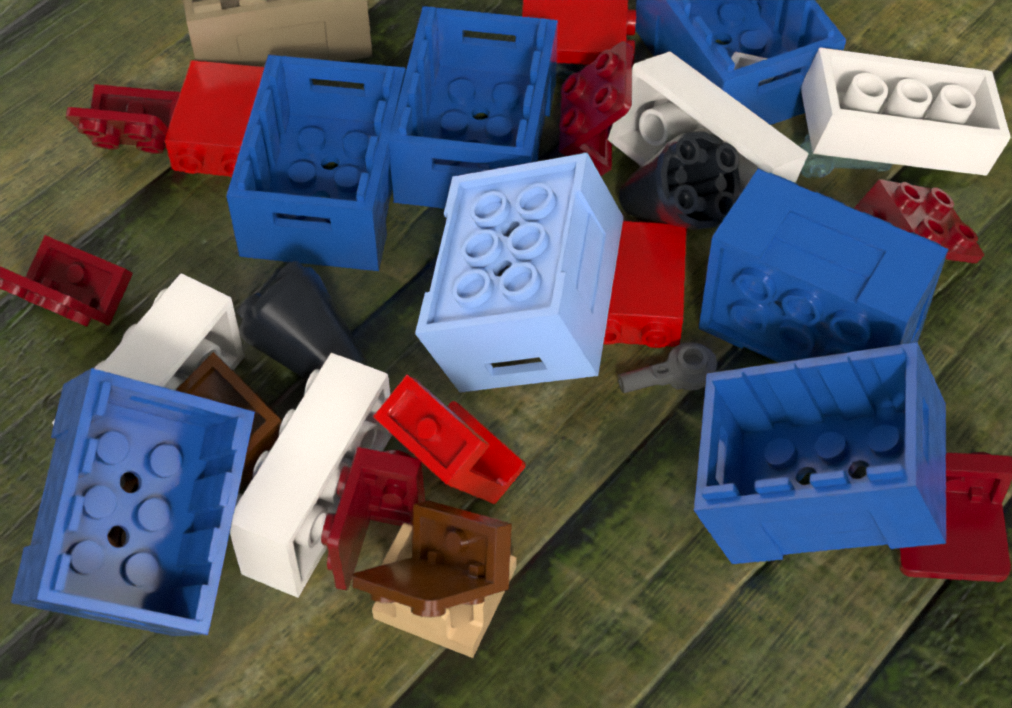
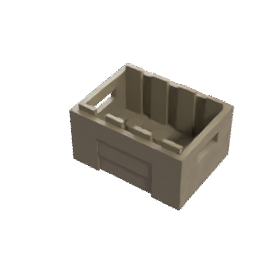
M183 0L195 61L265 67L268 55L341 62L373 57L367 0Z

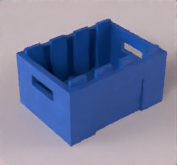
M636 0L635 30L653 56L672 52L769 125L805 113L801 85L819 47L844 51L846 43L845 37L815 0ZM719 39L720 41L726 42V43H729V44L720 45V44L716 43L715 40ZM734 52L768 59L734 70L735 63L731 58ZM774 77L769 83L758 87L760 81Z
M422 7L388 139L394 203L445 208L453 176L538 162L545 116H550L556 87L558 20ZM464 30L516 36V42L464 37ZM477 113H485L488 115V117L483 120H477L473 118L475 115H477Z
M268 55L226 195L239 257L284 262L298 261L303 264L379 271L387 237L386 216L393 190L388 140L406 68ZM312 79L363 83L364 89L313 85ZM329 162H335L338 164V166L332 170H327L323 168Z
M757 169L712 236L699 329L741 349L746 347L779 363L915 343L919 340L948 249L940 246L941 244L913 232L910 233L868 213H862L850 208L835 199L798 186L797 183L771 172L768 173Z
M918 342L707 373L694 512L731 564L782 560L785 554L887 544L890 549L946 544V403ZM867 466L865 477L861 479L851 477L858 467ZM806 473H816L810 474L811 484H799V481L805 476Z
M94 368L63 384L51 438L56 439L31 545L24 547L11 603L170 636L208 635L255 412ZM125 472H131L138 478V488L133 493L125 492L120 486V478ZM113 526L121 527L126 533V541L119 548L112 546L107 538L108 532Z

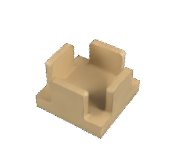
M403 523L382 565L412 557L413 525ZM511 555L509 582L516 570V557ZM505 591L486 596L485 601L481 604H460L447 608L446 613L439 617L414 615L411 613V607L397 602H375L372 607L373 619L473 658Z

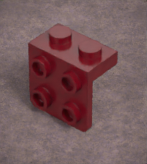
M625 41L603 51L594 62L580 72L570 75L561 88L559 152L565 156L588 153L600 176L612 170V143L608 141L612 125L625 116L632 106L633 49Z
M94 84L91 108L67 107L65 118L78 128L77 131L88 137L92 141L91 144L96 147L116 150L119 149L120 144L136 145V149L142 152L162 154L164 148H166L164 139L180 92Z
M879 179L853 208L887 221L910 233L913 232L941 244L940 246L948 249L946 260L978 263L984 257V252L977 244L978 237L976 233L961 221L953 209V200L946 192L939 188L914 186L907 182L897 183Z
M44 235L25 277L0 266V289L86 327L89 326L91 319L109 326L133 273L116 264Z
M357 447L352 465H345L342 468L337 486V496L341 499L336 513L329 512L327 514L321 535L322 545L328 547L327 570L333 572L336 589L345 591L349 589L370 520L401 527L404 522L413 525L414 504L425 501L422 461L413 458L405 452L399 450L382 452Z
M946 452V544L897 548L899 569L905 576L1003 582L1008 578L1011 565L1002 503L1012 481V456L991 455L987 452Z

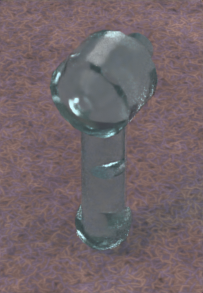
M809 134L805 136V142L799 146L809 153L801 169V174L807 178L827 176L834 168L876 169L878 172H886L893 165L890 163L813 154Z

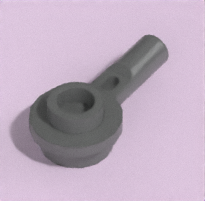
M694 342L682 343L669 353L667 362L618 374L619 387L622 393L654 385L662 386L671 384L676 390L682 388L698 390L706 385L707 373L716 372V356L711 349L703 344Z

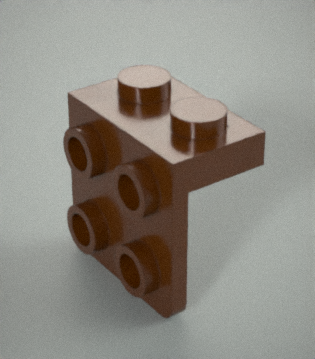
M430 500L416 503L413 510L412 557L355 572L352 574V587L370 593V598L373 601L381 603L397 602L411 607V613L421 617H439L446 613L447 608L460 604H481L485 601L486 596L509 590L512 524Z

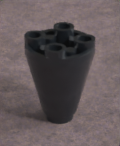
M705 132L683 133L665 144L627 178L619 192L620 204L626 213L643 220L693 230L716 227L722 223L739 197L741 187L738 170L739 154L733 145L722 143L718 138Z
M293 261L286 265L278 273L275 279L277 283L271 286L263 295L255 293L248 297L237 311V314L243 320L239 328V335L242 339L307 381L315 369L321 370L331 353L367 366L365 356L322 278L311 267H303L298 261Z

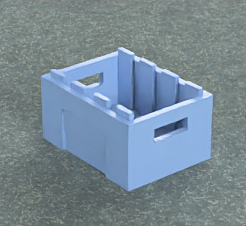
M583 153L453 176L444 210V215L447 218L430 292H425L415 332L416 336L459 392L598 376L623 215L589 154ZM500 271H504L501 276H498ZM538 357L542 360V362L495 368L490 364Z

